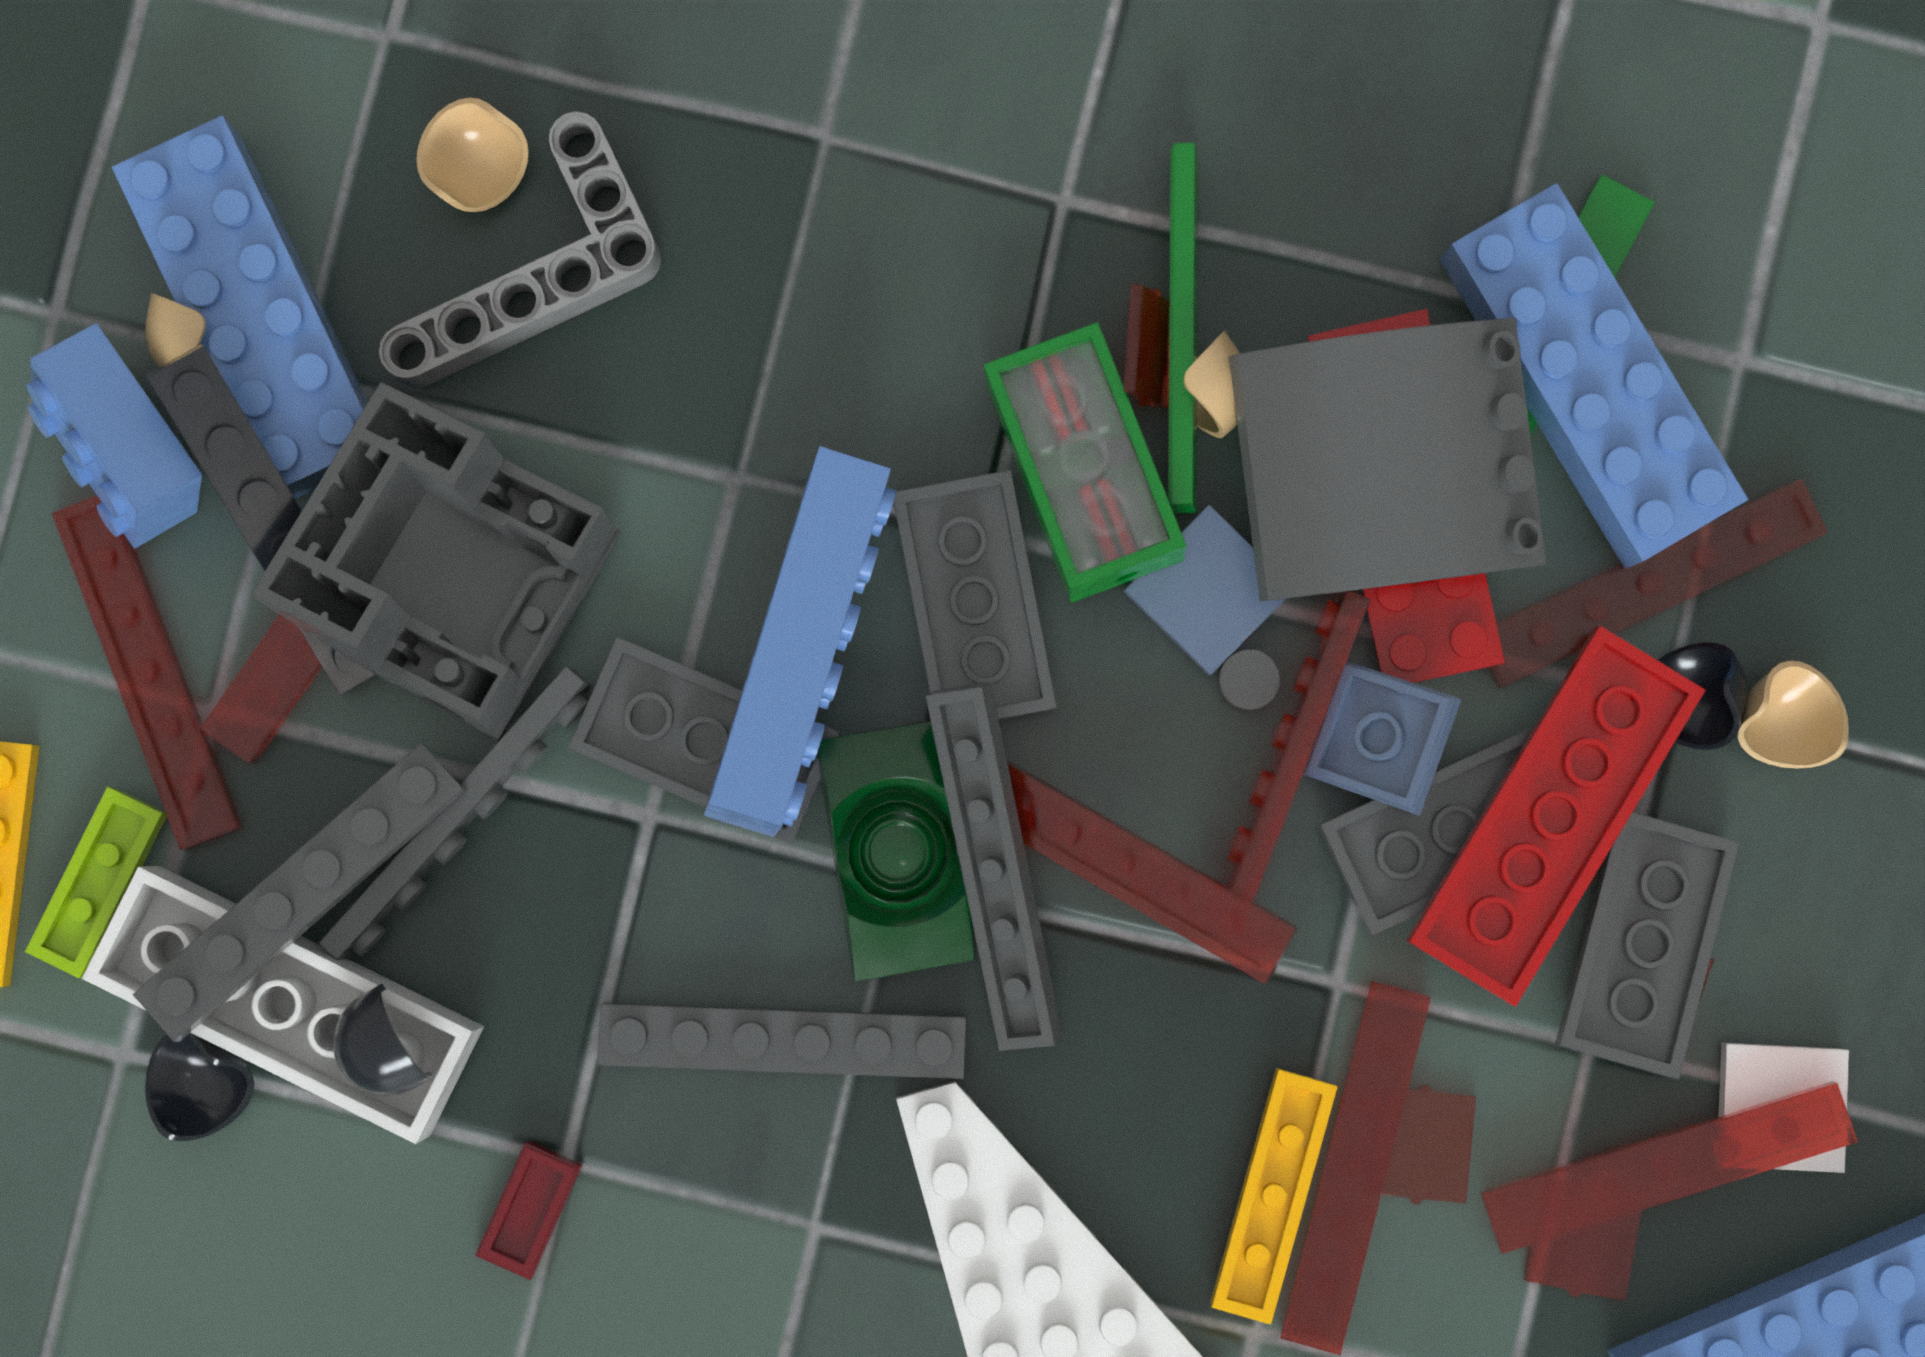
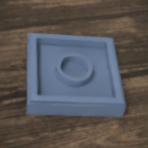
M1208 505L1182 532L1186 543L1184 561L1135 579L1124 590V593L1210 676L1286 599L1260 601L1253 547Z
M1344 660L1303 775L1420 816L1461 700L1454 696Z

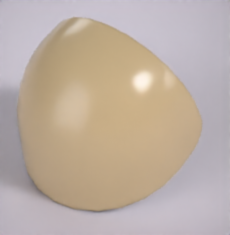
M478 98L458 99L441 109L425 128L417 150V170L423 183L453 207L465 212L486 211L507 199L523 178L528 164L529 150L527 139L523 131L512 120L489 103Z
M151 293L146 317L145 340L148 352L158 368L200 345L206 330V320L196 310Z
M1225 330L1187 369L1183 378L1185 388L1198 400L1197 427L1217 438H1223L1237 425L1229 356L1240 354Z
M1785 661L1772 668L1747 694L1746 707L1737 737L1740 746L1756 760L1782 768H1812L1837 759L1845 751L1849 734L1848 716L1838 691L1820 671L1800 661Z

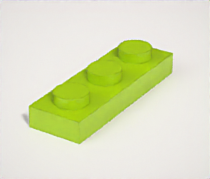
M107 787L25 952L79 979L82 978L137 868L143 866L169 813L116 787Z

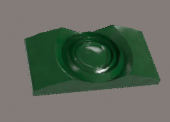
M931 721L821 739L817 759L854 981H863L975 960L970 909Z

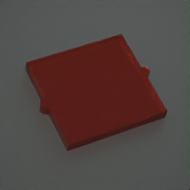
M1142 284L1130 285L1124 392L1138 398L1140 406L1168 408L1170 301L1160 296L1159 288L1149 289Z
M1421 1085L1418 1090L1374 1086L1365 1193L1407 1197L1416 1205L1420 1204L1422 1199L1466 1203L1476 1096L1433 1092L1428 1085Z
M1543 1174L1524 1280L1567 1289V1292L1573 1297H1579L1581 1293H1587L1625 1301L1645 1195L1601 1186V1182L1595 1178H1590L1585 1183Z

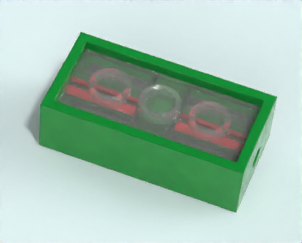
M1098 322L983 364L985 384L1070 603L1184 561L1186 543Z

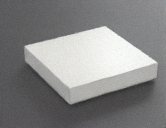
M1721 1042L1717 1164L1722 1167L1845 1173L1849 1050L1843 1048Z

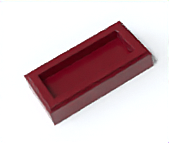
M529 1140L526 1141L475 1256L531 1280L538 1269L583 1164Z

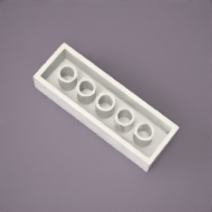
M139 866L82 979L145 1010L132 994L220 919L236 903L161 866ZM300 936L190 1033L417 1144L430 1137L484 1026L347 958L337 960L321 945ZM380 984H383L386 988L381 993L383 1004L401 1043L417 1066L425 1073L431 1072L433 1076L431 1080L412 1090L389 1096L370 1094L348 1081L339 1069L333 1051L334 1030L342 1012L352 1001Z

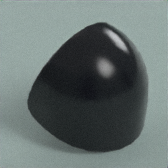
M1703 642L1678 648L1658 659L1659 662L1706 690L1675 743L1702 750L1717 749L1729 744L1737 735L1747 702L1746 676L1735 653L1725 645Z
M380 984L352 1001L342 1012L334 1030L333 1051L337 1065L348 1081L370 1094L389 1096L412 1090L431 1080L433 1076L431 1072L425 1073L417 1066L401 1043L383 1004L381 993L386 988L383 984Z
M189 1033L180 1042H174L166 1034L156 1045L146 1072L145 1094L148 1112L158 1132L169 1140L190 1141L203 1138L223 1129L244 1111L254 1093L255 1082L249 1065L243 1058L192 1033Z

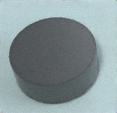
M1246 649L1234 653L1224 661L1218 673V687L1222 697L1228 704L1240 710L1250 711L1264 707L1273 700L1280 686V673L1273 659L1267 654L1254 649Z

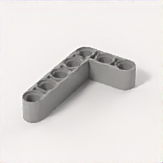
M582 112L566 113L554 122L549 134L551 151L591 234L398 324L386 332L379 348L381 363L399 381L408 386L418 388L431 385L646 284L655 277L661 263L659 247L613 150L595 118ZM587 134L595 138L594 146L587 155L575 158L565 153L568 142L574 136ZM610 187L620 191V200L613 209L600 212L591 208L592 197L600 189ZM640 241L646 245L645 256L636 265L623 266L616 262L617 251L624 243ZM576 266L589 268L591 270L590 281L581 291L569 292L562 288L563 276L569 269ZM524 291L535 294L536 303L530 314L521 318L509 316L508 304L514 295ZM467 317L479 318L481 328L477 338L466 344L456 343L453 334L457 323ZM415 342L424 343L426 353L422 363L414 369H401L399 357L403 348Z

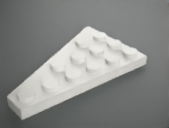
M955 1080L896 1098L968 1357H1203L1182 1331L1163 1313L1155 1301L1127 1270L1117 1262L1091 1230L1080 1221L1063 1199L1016 1150L999 1128L980 1110Z

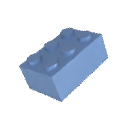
M97 323L30 358L31 382L27 384V389L32 398V404L28 406V411L41 433L46 438L55 434L67 453L62 455V459L75 482L80 487L89 484L102 503L96 506L98 513L106 527L115 537L124 533L135 549L197 513L202 473Z

